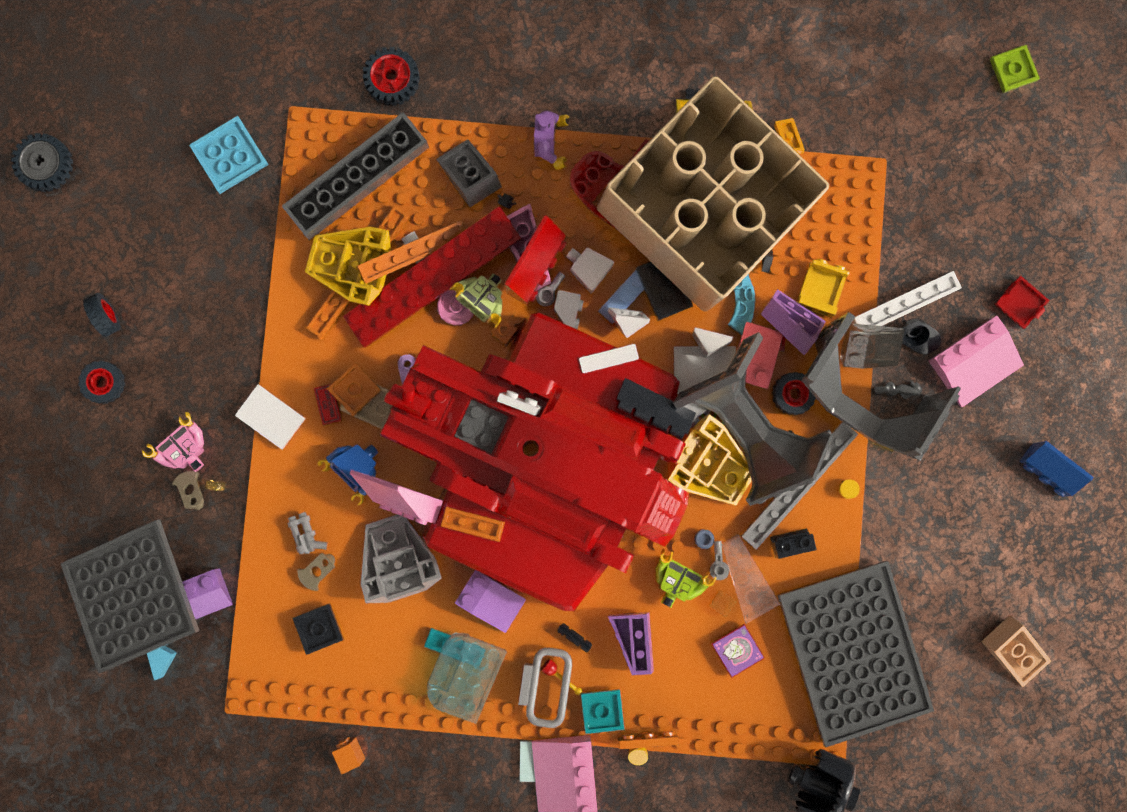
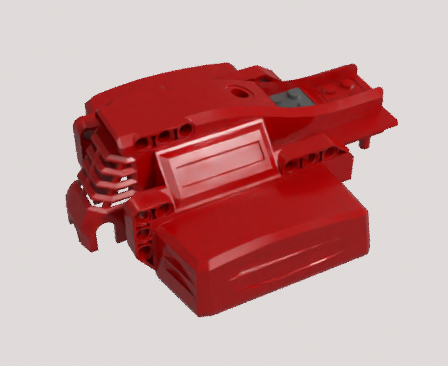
M535 313L524 318L506 358L503 359L489 354L481 372L423 345L403 385L406 383L413 384L415 386V393L431 399L430 406L421 418L392 406L390 409L391 413L380 436L437 462L429 481L444 488L439 498L443 503L436 523L428 522L422 533V538L427 547L562 611H575L608 565L627 573L634 554L618 547L626 529L665 547L674 537L688 506L689 493L667 481V479L662 477V474L653 469L658 459L669 463H677L686 443L668 435L670 426H668L665 432L652 426V417L646 423L633 416L635 409H632L630 414L617 409L619 401L616 400L625 378L672 401L677 397L680 382L673 374L640 358L583 373L579 358L613 350L617 347L541 313ZM509 390L519 394L518 398L525 400L527 397L536 400L537 405L542 406L540 413L535 416L498 402L499 394L502 392L506 393ZM528 444H536L539 447V451L534 456H527L524 454L525 447ZM449 507L505 522L500 542L441 527L445 508Z

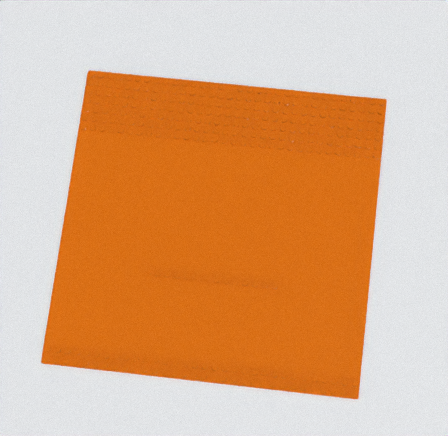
M291 106L288 112L259 385L306 419L283 450L254 430L225 712L227 714L522 740H543L590 735L591 746L619 748L618 738H623L622 735L634 734V737L642 736V733L651 732L654 735H662L664 731H673V734L678 735L679 745L645 747L647 751L816 765L819 760L814 757L818 756L815 752L819 749H824L846 759L847 741L829 747L823 746L778 595L859 569L868 438L857 432L856 438L757 549H754L741 535L773 501L774 497L767 499L761 504L757 503L750 506L746 498L752 488L751 481L737 505L688 492L689 498L686 511L674 537L665 547L626 529L618 547L634 554L627 573L608 565L575 611H562L498 581L526 599L506 633L455 604L475 569L429 547L428 549L437 560L441 579L426 591L389 603L365 602L361 587L366 525L397 514L379 508L380 504L372 501L368 495L364 496V502L360 505L358 503H360L361 499L358 496H355L354 500L351 501L352 496L359 492H354L331 468L328 471H322L325 469L326 464L323 463L318 466V461L326 460V457L337 447L349 445L354 447L359 445L365 450L369 445H373L378 451V454L372 458L376 462V478L436 499L440 498L444 488L429 481L437 464L436 461L380 436L382 429L341 410L342 421L323 426L313 388L333 383L354 362L377 385L388 390L394 384L402 386L398 360L403 355H411L416 359L423 345L481 372L489 354L503 359L506 358L515 337L507 347L504 346L490 333L495 324L491 321L489 324L486 321L483 322L475 315L469 322L463 325L454 326L446 323L438 312L437 303L439 297L367 348L362 346L343 317L357 307L359 303L350 301L323 339H320L306 329V326L332 292V289L305 273L314 238L310 241L283 209L282 205L398 115ZM407 116L426 139L429 148L317 234L321 235L365 227L378 228L395 204L411 217L391 243L392 251L405 245L402 238L413 231L418 238H421L460 220L466 230L499 206L508 216L530 204L536 228H538L546 215L566 235L565 241L567 244L562 253L560 251L555 257L557 262L553 269H548L551 282L559 272L564 274L565 278L554 291L555 300L550 306H541L536 298L533 303L523 304L509 296L506 292L505 283L517 264L511 250L508 248L467 277L479 278L484 276L488 280L492 274H496L501 278L502 281L497 286L502 291L501 318L503 317L508 321L510 312L515 310L516 313L513 315V319L516 321L521 316L525 318L531 314L541 313L561 322L554 312L558 290L580 294L583 306L582 311H578L576 319H580L578 330L617 348L635 344L640 359L673 375L674 347L698 346L692 336L695 327L731 336L732 341L727 346H736V351L741 339V335L728 325L735 309L734 290L708 311H702L692 302V308L657 321L645 290H643L627 310L642 311L650 321L628 338L619 331L615 322L611 324L598 312L632 275L636 267L651 261L622 233L589 211L572 191L570 174L579 160L591 151L606 153L613 158V161L625 167L644 140L650 141L652 139L648 137L555 129L554 154L557 158L564 156L567 159V162H564L566 168L556 170L553 163L551 164L541 157H535L534 127ZM467 139L496 172L502 186L472 207H469L437 162V158ZM807 151L799 154L829 183V189L772 248L773 260L769 273L761 271L762 260L749 273L748 276L755 292V308L751 323L778 331L761 315L762 311L777 289L797 302L809 264L812 260L823 259L831 266H843L846 268V271H849L837 304L836 315L830 318L813 312L826 321L823 328L848 312L856 317L877 307L887 168L886 159ZM606 185V186L604 187V189L597 195V197L592 201V203H593L596 207H597V205H598V203H599V201H600V199H601V197H602V195H603V193H604V191H605L607 185ZM506 193L514 197L513 201L516 202V205L514 204L511 209L497 203L499 199L498 194L503 195ZM572 248L580 254L586 248H589L614 261V266L592 294L570 272L574 263L566 258ZM416 262L387 274L383 288L415 266ZM852 321L838 343L842 393L870 411L875 329L860 336ZM521 323L520 325H515V327L518 329V331H519V329H520L522 323ZM785 339V351H778L768 389L750 383L745 384L747 392L774 427L785 431L792 430L794 434L805 438L813 437L827 430L833 433L842 421L827 412L817 399H815L814 405L802 414L788 415L787 413H782L779 408H776L772 400L773 385L781 376L793 372L807 373L818 355L815 343L803 355L788 339ZM410 361L404 362V367L411 365ZM791 389L790 391L793 399H796L798 396L796 389ZM711 411V412L708 413V414H710L712 417H714V412H713V411ZM716 414L715 419L718 420V421L721 423L722 420H721L720 417ZM724 425L725 428L727 429V431L729 432V434L731 435V437L733 438V440L735 441V443L738 445V447L740 448V450L742 451V453H743L744 456H745V452H744L743 448H742V447L740 446V444L737 442V440H736L735 437L732 435V433L729 431V429L726 427V425ZM670 435V436H672V437H674V438H676V439H678V440H680V441L683 440V438H682V439H679V438H677V437H675V436H673V435ZM528 444L524 449V454L534 456L538 453L539 447L536 444ZM658 459L653 470L662 474V477L666 479L669 462ZM851 479L858 483L860 491L855 498L846 499L841 496L839 486L844 480ZM306 512L307 516L309 515L311 519L309 523L312 531L315 530L316 533L314 536L315 541L327 542V549H315V551L305 554V552L304 554H299L296 550L297 546L292 531L287 524L289 523L288 518L295 516L296 519H300L298 514ZM407 518L423 540L422 533L426 525L415 522V519ZM302 524L297 525L300 535L305 534ZM806 528L810 534H813L817 550L781 559L775 558L770 537ZM700 530H709L714 535V541H722L723 562L729 567L728 576L724 580H715L712 586H709L701 595L692 600H685L684 602L676 598L671 608L661 603L666 592L660 589L659 584L656 582L655 569L661 557L662 549H665L664 555L669 556L672 551V560L695 571L704 578L706 572H710V567L715 562L714 543L710 548L702 549L695 544L694 537ZM321 553L332 554L335 558V568L320 581L318 585L319 590L314 591L306 588L299 580L297 569H305ZM314 566L312 573L315 576H320L321 570L319 567ZM709 574L708 578L711 580L714 579L711 576V574ZM331 603L344 640L306 655L293 618ZM649 612L654 672L645 675H632L608 616L611 614ZM565 623L569 626L570 630L573 629L584 637L585 641L587 639L591 642V649L588 652L583 651L580 646H576L565 638V635L558 633V627ZM745 624L765 658L731 678L711 643ZM434 628L485 648L486 650L479 668L424 647L430 629ZM542 648H556L566 651L572 659L570 683L577 688H581L582 693L620 689L625 730L585 734L581 695H576L570 687L565 718L560 726L546 728L533 725L526 716L527 705H518L525 663L533 664L535 654ZM546 655L542 658L540 670L545 662L551 658L557 665V672L563 676L564 660L561 657ZM542 671L539 672L534 715L537 718L554 720L557 717L562 680L556 675L548 676Z

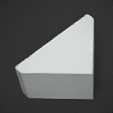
M608 308V312L617 328L626 338L650 321L642 311Z
M696 327L692 333L693 338L706 358L726 347L732 341L731 336Z

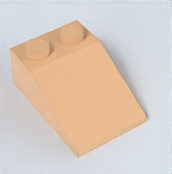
M1008 616L981 641L1022 687L1051 662L1024 625L1012 616Z

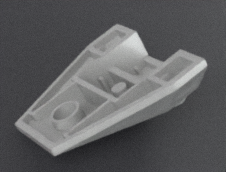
M397 514L366 525L361 587L366 603H389L426 591L441 579L437 560L407 518L403 517V514L402 516Z

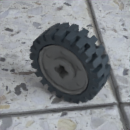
M35 133V136L28 135V139L23 138L21 140L22 144L18 143L15 146L18 148L17 151L13 150L12 154L14 157H11V162L14 163L11 166L18 180L27 187L41 192H46V190L50 192L53 191V188H60V184L64 185L66 183L65 178L69 179L71 176L69 171L72 172L73 169L71 166L73 160L70 158L72 155L68 151L69 149L57 138L44 133L43 135L40 133Z

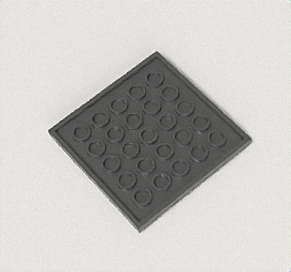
M161 520L148 523L61 563L98 674L199 632Z

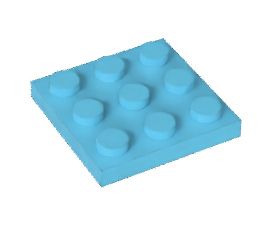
M239 116L234 117L189 145L220 194L269 165Z

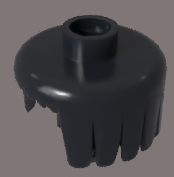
M819 749L815 752L818 756H814L819 760L818 764L805 766L804 768L800 766V763L793 765L788 782L791 785L796 784L797 788L800 789L797 796L802 801L796 800L797 806H795L797 812H844V809L853 811L860 794V789L853 786L856 776V768L853 762L824 749Z

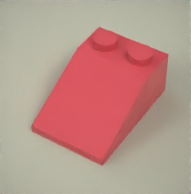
M746 322L738 348L743 339L758 332L763 337L747 368L746 383L768 389L783 335L778 331Z

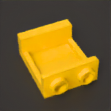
M823 259L812 260L809 264L797 303L810 311L830 318L834 317L849 271H846V268L840 265H828L827 261Z

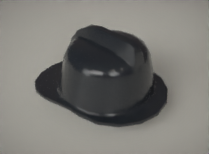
M912 318L908 321L904 320L899 334L900 342L920 354L932 353L941 345L940 333L918 318Z

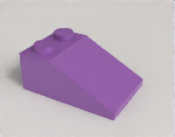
M475 570L455 604L506 633L526 599L493 578Z

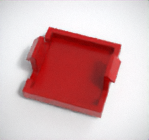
M1020 275L1006 289L995 305L1022 329H1025L1032 319H1039L1045 312L1044 306L1050 300Z

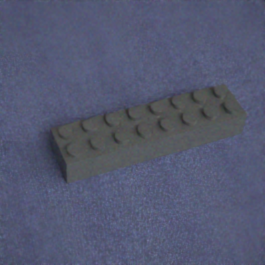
M402 112L287 201L282 207L310 241L315 235L323 231L429 148L428 143L405 113Z

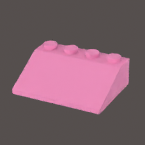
M998 316L987 320L928 360L947 389L957 386L961 387L958 393L960 397L957 400L960 407L965 406L1023 366L1013 340Z
M354 470L350 471L352 477L371 500L380 504L379 508L401 516L403 514V517L411 520L415 519V522L424 525L427 524V521L436 523L443 503L442 500Z
M590 735L533 740L532 751L538 812H597Z

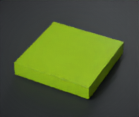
M1027 45L990 58L1003 93L1040 79Z

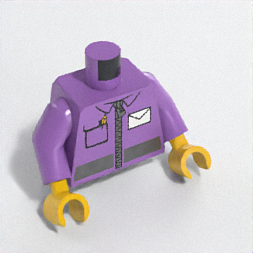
M544 110L540 114H536L535 157H541L549 163H553L556 170L566 168L564 162H567V159L564 156L556 157L554 154L555 126H569L565 121L569 116L567 114L558 115Z

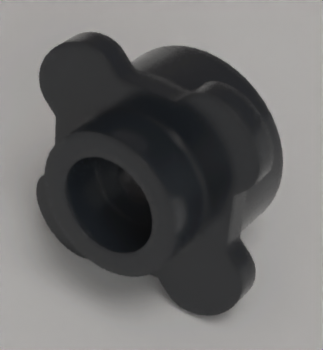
M506 193L503 195L498 194L499 199L497 203L508 209H511L514 204L516 205V202L513 201L514 197Z

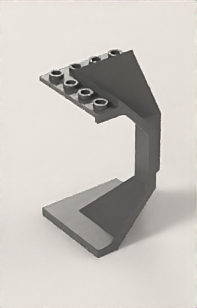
M848 312L822 329L817 340L814 342L818 355L802 379V382L827 412L870 441L921 461L950 413L949 408L959 399L960 395L958 393L961 387L957 386L931 396L925 394L911 415L880 419L842 393L838 343L855 318L853 314Z
M759 332L743 339L725 371L679 392L673 402L677 409L693 403L717 413L745 452L752 480V488L746 498L750 506L757 503L761 504L772 497H779L782 493L789 490L794 491L804 484L809 485L816 480V476L833 438L830 430L810 438H805L774 427L745 388L747 368L763 340Z

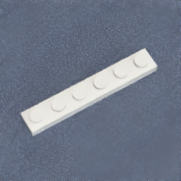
M954 271L856 316L853 322L861 336L962 287Z

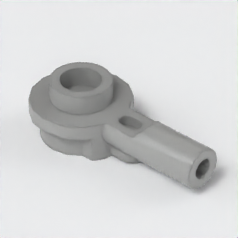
M561 272L557 274L549 286L538 290L536 300L541 306H550L554 302V291L565 278V275Z
M714 541L715 562L710 567V574L713 578L716 577V580H724L729 574V567L723 562L722 541Z

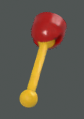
M551 658L545 662L540 670L548 676L556 675L561 680L563 678L557 672V665ZM570 683L569 687L574 690L575 694L581 695L582 689Z

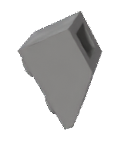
M558 290L554 312L562 323L578 330L580 319H576L578 311H582L583 300H580L581 295Z

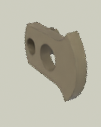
M195 471L181 473L175 478L172 485L178 487L186 509L200 510L204 505V498L197 481L200 473ZM189 485H193V493L186 495L185 489Z
M321 553L305 569H297L300 582L306 588L318 591L320 581L335 568L334 556ZM314 566L320 568V576H315L312 573Z

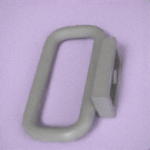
M542 648L535 654L533 664L525 663L518 705H527L526 716L533 725L555 728L560 726L565 718L572 659L564 650ZM546 655L561 657L564 660L558 713L554 720L540 719L534 715L541 660Z

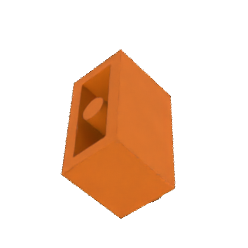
M347 737L339 741L332 752L341 774L359 767L366 759L356 737L353 739Z

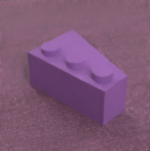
M649 612L609 615V621L613 626L631 674H652L654 667Z

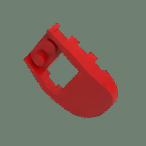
M591 151L585 154L573 167L570 174V186L574 194L594 216L615 228L597 210L592 201L624 166L613 161V158L606 153Z

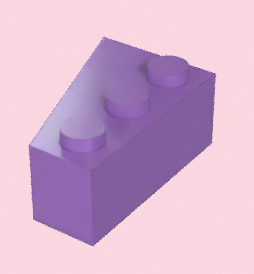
M778 289L761 313L803 355L807 353L817 340L826 322Z

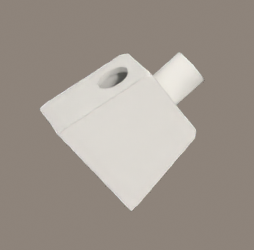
M572 248L566 258L574 263L570 272L591 294L614 266V261L589 248H586L582 254Z

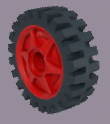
M385 47L382 48V51L378 49L375 51V55L371 54L369 56L370 59L366 60L365 67H363V81L368 93L374 100L376 99L377 102L384 103L387 106L389 104L397 106V103H400V105L404 104L405 100L409 101L410 97L415 95V91L419 87L420 77L418 67L412 56H409L406 51L403 52L400 48L396 50L394 47H390V49ZM389 74L396 75L392 80L387 79Z

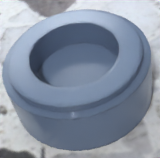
M700 530L695 534V544L699 548L708 549L714 543V535L709 530Z

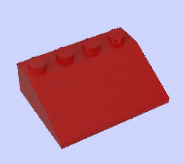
M545 215L505 283L507 294L525 305H528L529 302L533 303L538 294L536 289L539 285L543 286L548 277L546 272L549 268L553 269L557 262V258H555L559 251L562 253L567 244L565 241L566 235L548 216Z

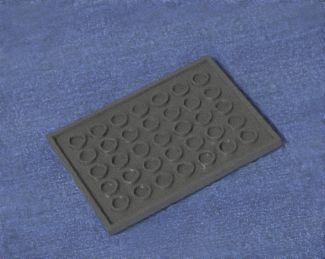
M888 561L778 595L824 747H829L934 711Z

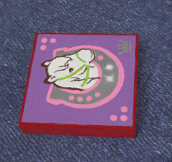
M745 624L711 643L731 678L765 658Z

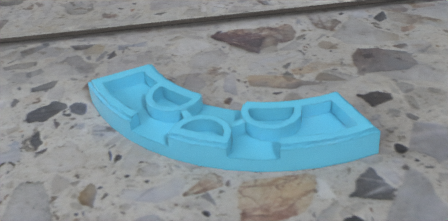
M748 275L733 289L735 309L728 323L741 336L745 323H751L755 308L754 287Z

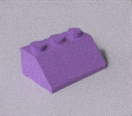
M220 568L182 582L195 619L233 605Z

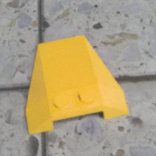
M365 227L315 235L305 273L347 300L369 306L381 293L386 275L364 284L356 266L391 251L389 231Z
M707 414L693 428H690L689 433L683 438L682 442L686 443L677 463L670 462L668 464L666 479L687 492L737 505L752 481L747 460L725 426L710 414Z

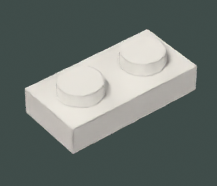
M509 390L506 393L502 392L499 394L498 402L535 416L540 413L542 406L537 405L536 400L527 397L525 400L518 398L519 394Z

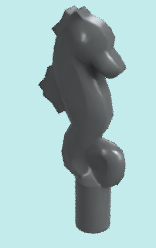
M911 380L909 381L911 387L905 384H899L895 387L893 382H887L884 386L873 387V394H886L892 397L900 393V396L907 400L912 395H919L922 392V388L919 383H914Z

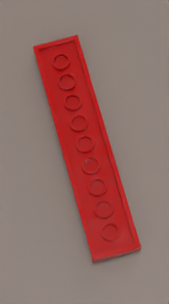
M499 206L382 288L381 293L369 306L359 304L343 317L362 346L367 348L443 295L456 282L464 280L522 238Z

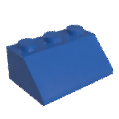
M1047 441L1032 443L1020 459V462L1024 464L1023 468L1037 474L1039 476L1038 479L1042 483L1051 485L1055 488L1054 492L1061 497L1073 496L1094 478Z

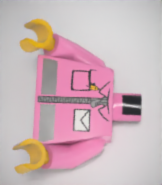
M185 412L188 419L182 420L179 416L181 426L156 447L157 451H154L151 444H146L151 451L146 453L142 450V453L145 457H151L163 466L173 469H184L189 465L196 472L204 466L198 458L204 452L203 432L194 421H191L190 413Z

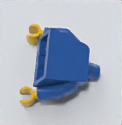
M350 445L337 447L326 457V460L318 461L317 465L320 466L325 463L326 467L322 471H328L331 468L354 492L358 491L359 493L352 496L351 501L354 500L355 496H358L361 499L360 503H358L360 505L364 502V496L367 494L352 477L350 471L354 470L376 477V462L372 458L378 454V451L373 445H369L365 450L359 445L354 447Z

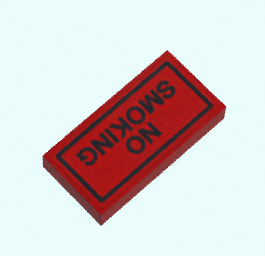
M331 384L313 388L323 426L342 421L338 401L327 389Z

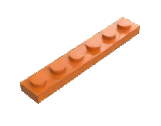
M460 220L356 266L363 283H369L431 255L465 231L463 224Z

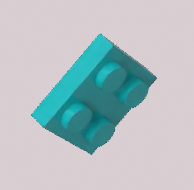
M620 689L581 693L585 734L625 730Z

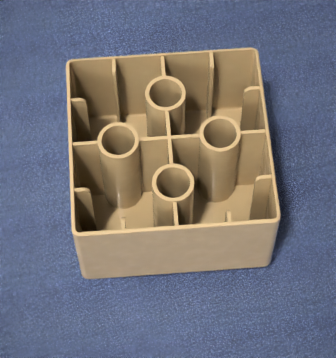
M714 76L608 183L597 205V210L702 311H708L727 297L829 189V183L719 77Z

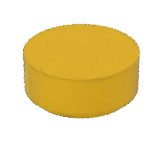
M851 479L844 480L839 486L841 496L846 499L855 498L860 491L858 483Z
M630 748L628 759L634 765H643L648 760V751L646 748Z

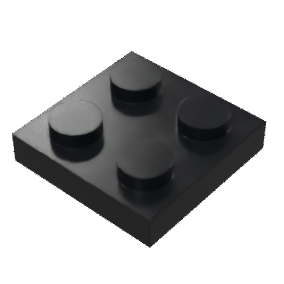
M331 603L293 618L306 655L344 640Z

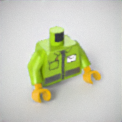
M662 549L661 557L655 569L656 582L659 584V588L666 592L661 603L671 608L676 598L684 602L685 600H692L715 583L716 577L712 580L708 578L709 571L706 572L703 578L702 575L672 560V551L669 556L664 555L665 549Z

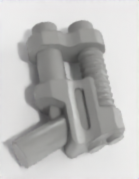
M306 512L298 514L300 519H296L295 516L288 518L289 523L287 524L292 531L297 546L296 550L299 554H304V552L308 554L315 551V549H327V542L315 541L314 536L316 533L315 530L312 531L309 523L311 519L309 515L307 516ZM299 524L303 526L305 532L303 535L299 533L297 526Z

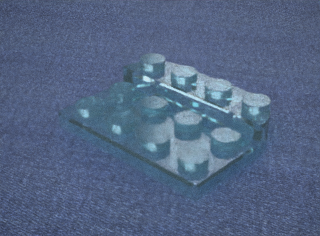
M453 633L444 643L427 683V695L433 707L439 711L476 724L507 651L471 637L467 633Z

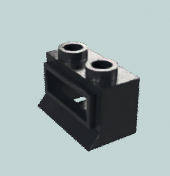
M807 528L770 537L774 556L777 559L817 550L814 536L809 533Z

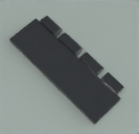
M627 378L623 380L616 398L619 401L617 409L628 414L632 412V409H635L633 416L646 423L652 417V426L664 432L670 426L668 434L682 439L684 434L689 433L696 412L686 407L677 409L673 404L674 401Z

